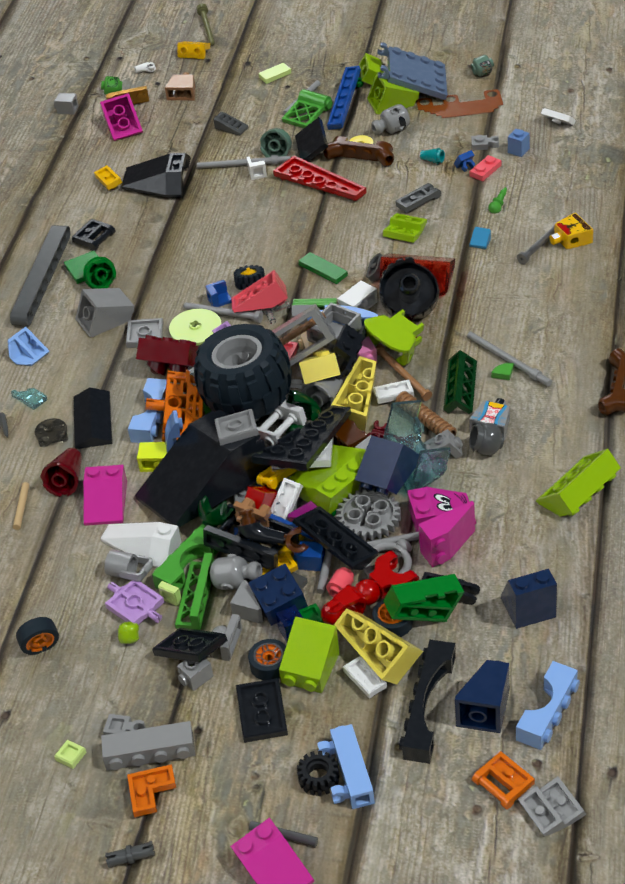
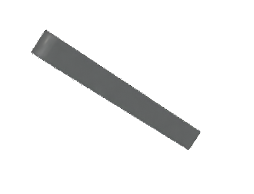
M51 226L11 311L10 322L12 325H31L70 239L69 226Z

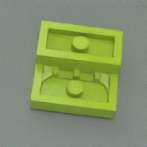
M396 213L390 218V225L383 230V237L414 243L424 230L427 219Z

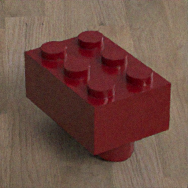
M145 335V338H139L136 359L146 361L153 374L165 376L166 364H168L169 369L172 371L186 372L188 367H194L195 357L197 356L196 351L199 346H196V342L190 340H175L173 338Z

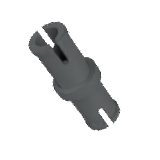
M149 841L136 846L126 845L124 849L105 853V857L107 858L108 868L128 862L129 864H134L136 860L155 856V851H153V842Z

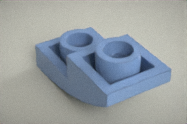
M177 410L172 411L165 428L167 453L175 444L177 438L180 437V429H183L182 417L178 418Z

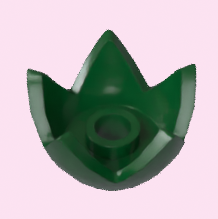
M204 496L198 503V513L200 519L203 520L202 524L215 528L218 525H222L234 510L231 508L227 513V501L212 509L207 496Z

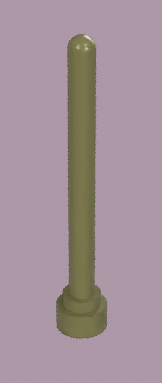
M201 3L197 6L196 10L198 15L202 17L208 41L213 46L215 41L207 18L208 8L206 4Z

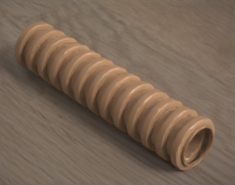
M403 391L397 396L396 405L404 409L405 412L437 435L448 429L456 436L457 429L407 391Z

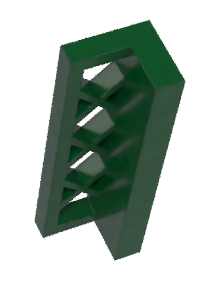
M461 350L448 360L443 411L448 414L457 407L467 414L473 412L477 360Z

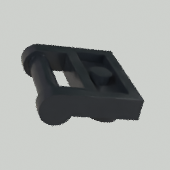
M90 219L72 236V240L74 243L96 251L99 245L109 235L112 236L116 230L112 225ZM104 231L98 238L93 240L97 235Z

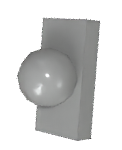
M232 614L227 627L222 625L212 630V632L226 634L228 641L220 646L222 660L224 661L231 660L242 631L239 615Z

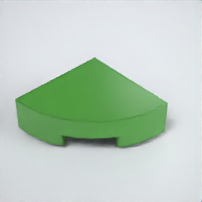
M514 363L498 365L491 372V377L510 380Z

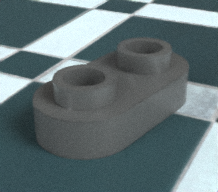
M381 253L376 254L369 263L366 277L371 282L378 281L382 277L386 258Z

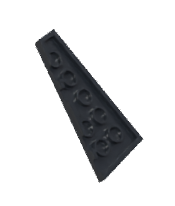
M332 405L318 414L316 420H308L303 428L297 427L278 439L276 445H268L260 455L257 453L252 455V463L276 466L281 469L290 468L298 471H308L349 418L351 407Z

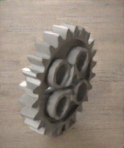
M374 488L370 492L363 489V493L356 490V495L349 493V499L344 498L343 503L338 504L339 509H336V519L364 541L367 538L373 541L374 537L382 539L381 535L388 537L389 531L395 532V527H399V521H401V508L399 507V502L395 501V497H389V493L388 496L378 492L375 493Z

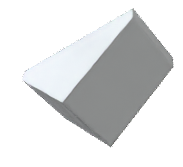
M244 580L230 602L232 614L239 615L241 619L262 623L261 607L249 584Z

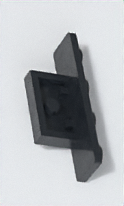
M348 324L342 327L332 349L344 358L340 367L341 375L336 376L337 379L340 380L344 375L348 376L352 371L353 367L351 365L358 357L356 353L362 348L361 342L367 336L365 326L358 331Z

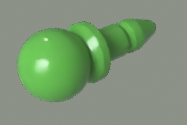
M506 187L499 192L497 198H493V202L488 206L489 212L496 214L501 211L504 204L503 199L507 192Z

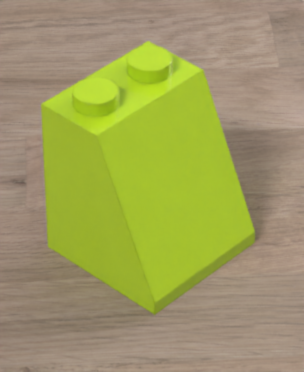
M377 72L367 99L375 113L381 114L382 111L397 104H401L405 108L414 106L419 98V92L390 83L388 79L379 78Z
M295 617L279 668L281 683L290 687L303 688L310 692H323L340 654L336 626Z

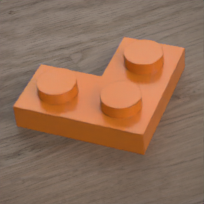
M172 764L127 774L134 817L156 813L154 793L176 788Z

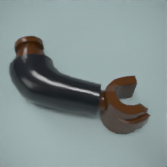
M253 508L239 511V515H242V518L240 519L241 525H238V528L246 539L270 545L284 546L286 544L287 548L295 553L304 552L309 548L305 543L297 545L291 540L293 535L302 533L301 526L293 528L288 534H285L283 531L263 526L260 520L256 521L255 515L252 516Z

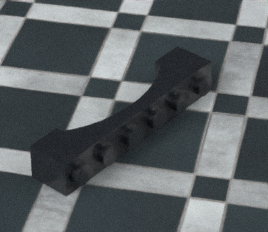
M430 639L428 647L423 649L422 660L424 663L419 665L418 678L420 679L419 682L414 684L413 695H415V698L410 700L409 713L411 714L409 718L405 719L404 731L406 733L405 737L401 736L399 750L403 752V760L427 764L431 762L435 746L434 732L429 731L424 718L425 708L436 684L447 673L452 674L456 659L455 643Z

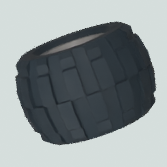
M257 324L228 326L206 338L205 342L196 351L194 379L201 399L206 406H209L211 411L214 410L216 412L221 409L231 415L252 409L254 418L258 419L275 411L286 400L292 380L291 363L288 352L282 342L270 329H265Z

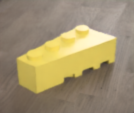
M359 356L331 406L351 407V415L348 419L353 420L361 431H365L377 361Z
M347 608L334 624L383 681L397 685L423 653L421 649L363 614Z

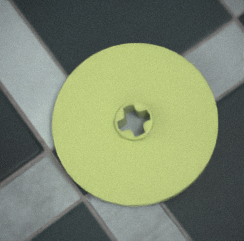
M191 309L177 315L171 321L169 331L173 339L190 340L196 342L197 346L203 344L205 339L213 334L212 330L222 323L220 317L213 311Z

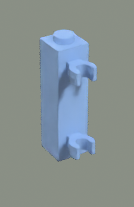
M352 724L330 729L331 741L318 742L317 746L318 751H322L323 755L326 752L330 756L332 754L336 755L345 784L344 786L336 785L331 787L334 804L341 803L348 798L352 809L375 804L373 788Z

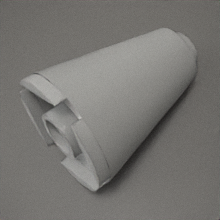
M334 376L307 384L301 392L315 400L321 412L331 407L346 378L343 376L339 380Z

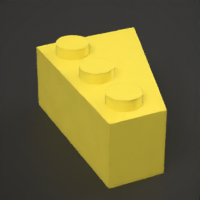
M329 350L315 351L313 356H309L299 362L304 384L341 375L336 355L329 352Z

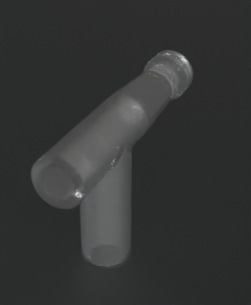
M289 301L280 306L276 305L273 308L258 309V311H262L263 315L266 314L270 324H275L276 318L273 312L291 307Z

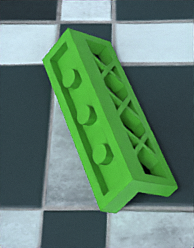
M204 553L202 562H190L175 623L176 629L201 630L211 587L210 567L214 561L213 553ZM194 569H201L198 576L194 573ZM197 583L196 590L193 592L190 587ZM193 599L192 606L189 608L186 603ZM189 615L191 622H182V619Z

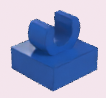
M472 150L457 157L454 162L456 168L461 167L464 172L468 169L466 165H469L471 169L474 168L475 163L472 159L475 155Z

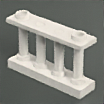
M283 402L275 411L268 414L270 417L260 427H257V430L260 434V439L264 440L266 446H274L278 443L279 437L291 424L305 425L307 418L303 407ZM277 419L284 420L274 432L268 431Z

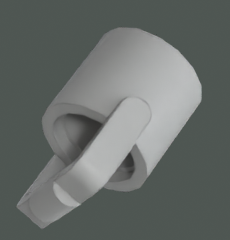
M111 550L105 560V573L109 576L141 581L152 569L153 561L150 557ZM138 563L145 564L137 574Z

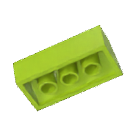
M609 449L586 455L547 489L536 502L560 517L565 515L573 516L579 512L581 505L588 503L592 499L591 496L604 488L603 484L616 477L615 473L621 467Z

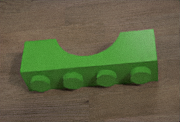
M204 524L195 529L167 557L166 561L155 569L152 577L156 589L159 590L158 585L161 581L178 587L181 591L186 582L185 566L195 559L203 558L204 553H213L214 557L219 552L204 546L203 529L206 527Z

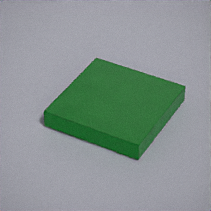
M95 251L64 262L65 268L76 284L84 282L83 270L85 264L89 260L99 257Z

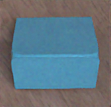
M475 227L470 247L486 249L491 240V230Z

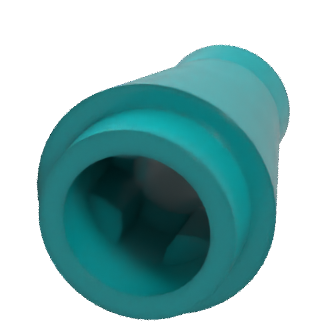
M440 148L422 150L420 152V159L439 164L444 161L445 152Z

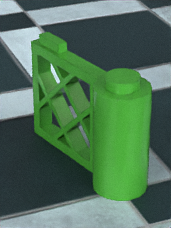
M302 89L298 100L282 117V122L305 128L317 119L323 111H328L332 107V99L330 96ZM299 106L305 107V108H302V109L297 110V108H298ZM316 110V112L309 114V111ZM307 112V115H303L300 117L298 115ZM294 115L297 116L296 118H292V119L289 118V117L294 116ZM309 119L307 123L301 122L303 120Z

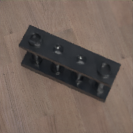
M232 504L227 505V513L233 508ZM233 508L231 516L218 529L209 525L203 529L204 546L225 554H235L244 558L249 563L253 561L259 562L263 568L270 571L278 567V552L284 546L273 545L269 548L263 546V543L244 539L240 531L236 535L227 532L234 524L240 525V522H237V518H235V508ZM271 518L268 519L270 525L268 528L283 531L285 534H288L291 529L295 528ZM299 534L291 537L294 544L299 545Z

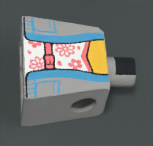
M497 398L495 402L483 401L469 419L470 432L475 424L493 423L500 428L501 433L504 434L505 441L510 421V407L506 405V401L502 398Z

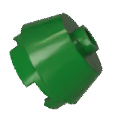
M95 257L85 264L83 278L85 283L92 289L109 288L116 278V269L108 258Z

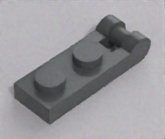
M427 183L396 200V207L408 213L433 198L438 199L441 196V190Z

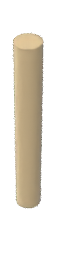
M27 482L22 483L13 523V529L15 530L21 528L30 486Z

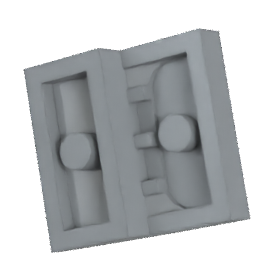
M558 776L539 789L535 786L518 798L520 804L544 836L558 832L586 815L583 808Z

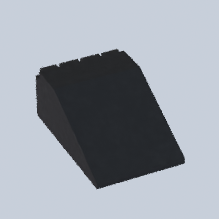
M221 409L216 412L214 410L188 425L136 493V499L168 524L177 525L178 527L183 526L199 516L198 503L204 496L208 497L210 506L213 508L256 482L258 474L270 467L269 465L252 463V455L256 453L260 455L264 452L265 444L264 440L260 439V434L220 445L214 419L229 414Z

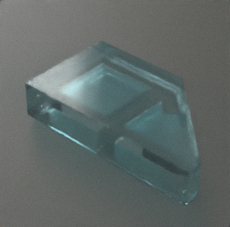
M29 388L27 391L17 392V390L11 391L14 398L33 410L47 401V396L35 388Z

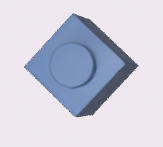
M515 129L508 136V153L522 157L530 149V133Z

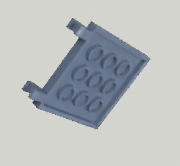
M380 43V47L384 48V50L378 49L377 54L387 56L388 68L385 65H381V70L385 72H378L379 78L388 79L390 83L446 100L448 94L445 64L440 61L430 60L425 56L415 55L413 52L402 51L398 47L393 48L389 46L388 48L386 43Z

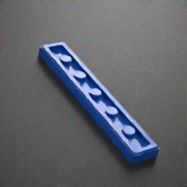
M360 66L345 67L327 123L328 130L343 128L361 71Z

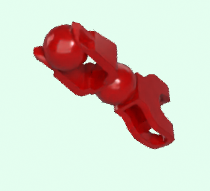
M388 551L376 559L375 569L369 574V579L359 581L355 587L350 584L346 585L331 601L325 603L321 610V618L325 624L334 625L346 608L363 614L366 605L376 603L379 597L381 599L385 598L392 585L418 581L419 576L412 570L402 574L392 571L397 567L398 556L393 551Z

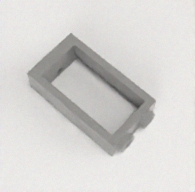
M316 304L272 330L278 337L311 316L325 336L290 358V366L335 339V332Z

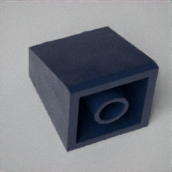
M371 435L355 480L361 483L360 487L372 491L375 488L377 489L376 492L388 496V493L397 495L423 456L404 444Z
M549 569L507 581L501 594V600L516 629L556 618L557 583Z
M486 660L455 696L456 727L501 734L510 691L509 663L498 660Z

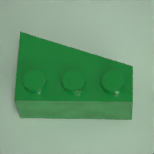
M450 574L392 585L383 601L392 619L447 622L462 597L464 590L456 575Z

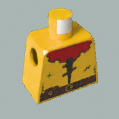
M575 212L555 223L554 234L550 235L549 239L552 245L561 243L566 249H572L593 243V228Z

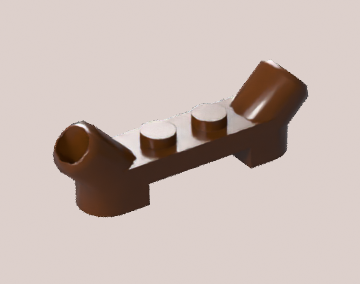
M337 136L323 150L324 156L329 160L336 157L379 161L385 167L390 166L394 162L393 147L385 141H377L376 144L348 141L347 137Z
M620 348L613 350L609 357V363L617 369L614 371L613 381L615 383L612 382L611 394L600 398L598 402L599 411L606 416L616 411L625 412V352Z

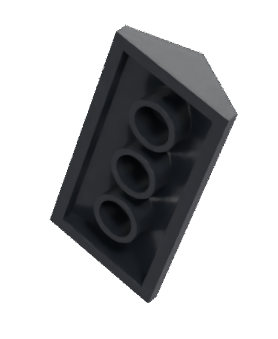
M89 387L73 396L75 449L113 444L110 392Z
M321 506L294 518L292 521L296 526H301L306 534L352 570H363L379 554L376 549Z

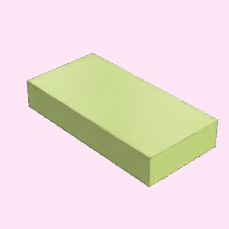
M281 63L258 74L259 78L268 84L291 74V68Z

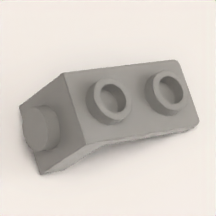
M447 429L418 445L416 451L423 456L420 462L445 448L457 459L463 456V443L458 436L455 437Z

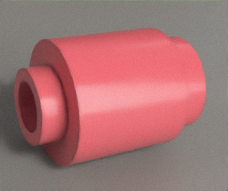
M341 567L335 571L326 585L329 595L334 597L346 585H352L354 574L350 569Z

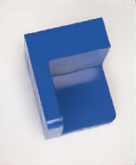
M225 280L205 286L207 299L211 306L220 307L232 303V299L227 292Z

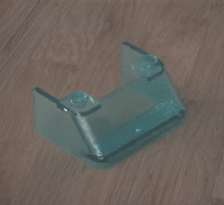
M421 400L392 402L383 439L404 444L419 454L416 468L403 485L406 492L407 490L427 487L443 476L447 470V462L451 451L450 447L427 450L421 441V435L424 432V425L418 418Z

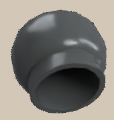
M478 423L472 427L469 446L473 451L476 450L482 455H493L503 447L504 434L501 433L497 425L493 423Z

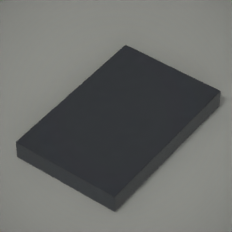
M319 117L295 135L299 157L308 162L328 147L323 122Z
M179 628L153 647L152 651L154 656L200 663L228 640L224 633Z
M279 678L236 685L244 743L288 735Z

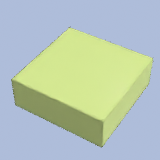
M161 581L158 588L164 601L179 606L181 602L179 588Z
M67 740L54 757L57 762L74 769L87 752L84 747Z

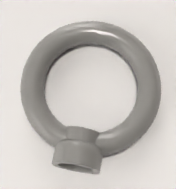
M400 538L396 543L382 542L373 546L378 552L393 550L397 556L403 557V567L397 573L402 574L411 569L412 558L409 552L412 550V546L406 539ZM371 562L364 568L368 577L374 571L371 567Z

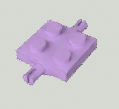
M132 580L122 587H119L114 582L108 584V590H111L114 595L105 602L106 608L122 620L134 622L138 625L148 617L156 623L161 621L162 615L155 611L164 603V598L140 581Z

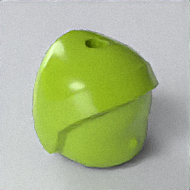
M123 622L118 628L119 642L122 644L136 643L139 640V625L134 622Z

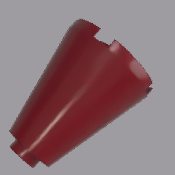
M68 448L43 468L40 478H42L43 487L49 493L61 497L62 495L69 496L76 491L82 463L81 453L75 448Z

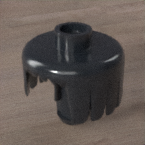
M405 257V260L399 258L395 263H390L387 269L383 271L379 282L380 300L384 309L392 317L403 309L405 311L404 317L411 322L418 321L428 316L437 305L440 292L437 279L426 267L416 264L412 257Z

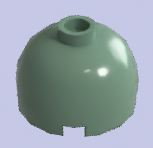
M269 129L260 138V149L265 157H271V155H278V157L287 156L291 150V137L283 129Z

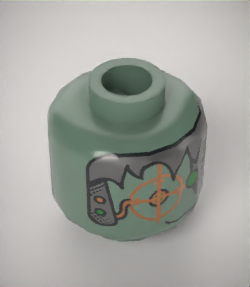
M487 55L474 58L471 64L473 74L478 77L490 74L492 67H494L492 58H489Z

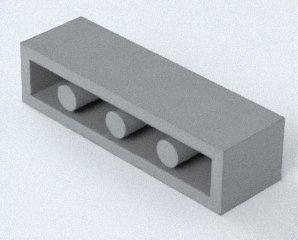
M190 721L101 735L102 756L106 771L196 756L194 735Z

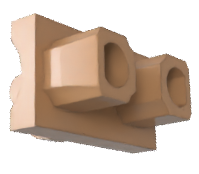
M247 497L241 503L235 501L233 504V508L236 509L235 518H237V522H240V525L242 515H239V511L253 508L252 516L255 515L256 521L260 520V523L265 527L270 526L268 520L272 514L270 506L263 504L259 509H256L255 502Z

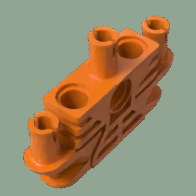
M187 369L186 372L167 370L165 400L146 398L145 410L164 412L161 442H165V428L172 411L177 410L178 418L182 417V422H184L183 429H180V436L190 423L202 417L203 400L198 393L197 387L192 385L193 383L196 384L194 376Z

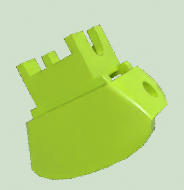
M403 309L391 318L380 315L365 319L366 337L369 336L374 346L381 342L388 348L402 353L396 361L402 366L408 365L413 358L415 347L422 342V337H417V335L423 331L424 324L421 322L419 325H416L404 317L405 311Z

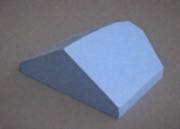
M24 327L8 339L9 357L17 365L32 366L50 352L27 327Z

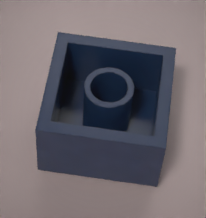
M286 564L248 583L270 626L308 606L303 592Z

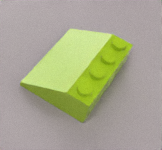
M333 445L331 467L309 468L308 471H297L289 480L303 485L299 495L300 498L306 502L312 501L317 507L321 506L331 514L338 508L339 503H343L344 498L349 499V493L354 495L356 490H359L360 483L355 480L366 450Z

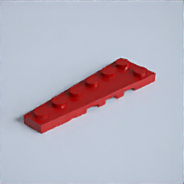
M295 155L273 170L274 176L282 180H289L355 201L367 193L366 187Z

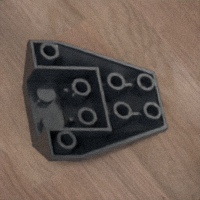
M170 153L126 167L121 187L124 190L166 198L182 197L184 190L182 176L184 169L189 168L191 158L186 153Z

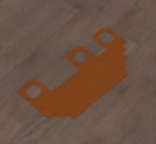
M497 89L484 91L485 99L459 102L458 96L454 94L447 95V97H454L455 101L448 102L443 100L444 104L433 105L431 98H422L416 101L418 110H424V112H430V114H436V116H442V118L494 112V109L503 105L500 91ZM492 91L497 93L494 97H490L487 94ZM428 100L430 103L428 105H421L420 101Z

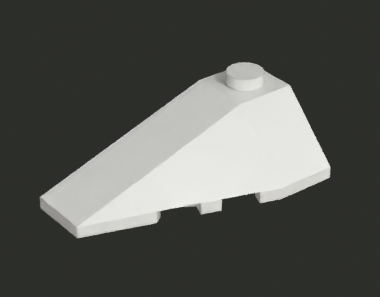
M162 522L109 524L101 537L102 542L118 551L122 550L152 558L153 569L160 567L182 542L179 527Z

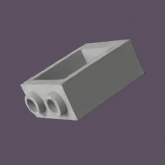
M330 303L322 311L329 324L335 320L342 324H348L356 331L362 328L360 313L334 303ZM317 324L307 330L309 342L316 343L325 337ZM340 332L338 334L335 333V339L323 347L332 350Z

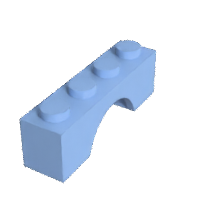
M147 378L143 389L145 403L146 398L165 400L166 379ZM147 410L142 414L133 416L128 427L130 441L132 443L153 442L154 438L158 436L159 425L163 423L164 412Z
M552 661L544 676V691L550 696L551 701L543 708L524 711L516 726V741L539 750L543 748L545 742L549 743L554 725H559L563 709H567L570 704L572 692L576 693L580 684V680L577 679L578 670Z

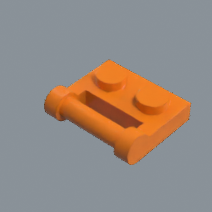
M501 751L476 771L472 777V781L476 785L484 787L501 802V806L505 809L511 808L514 802L535 784V778ZM490 774L510 792L505 794L486 777Z

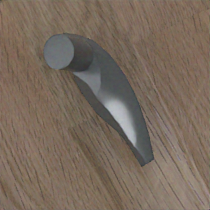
M1 412L0 426L4 435L8 438L7 418L5 413Z

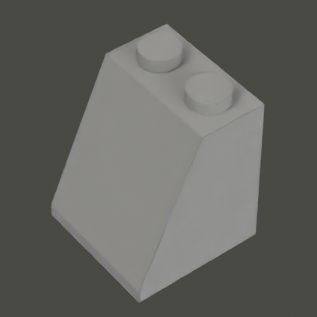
M120 288L82 289L75 319L89 337H94L131 320L134 305Z

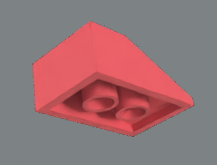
M273 270L231 297L232 310L236 313L273 308L276 305L280 306L288 298L286 285L276 271Z

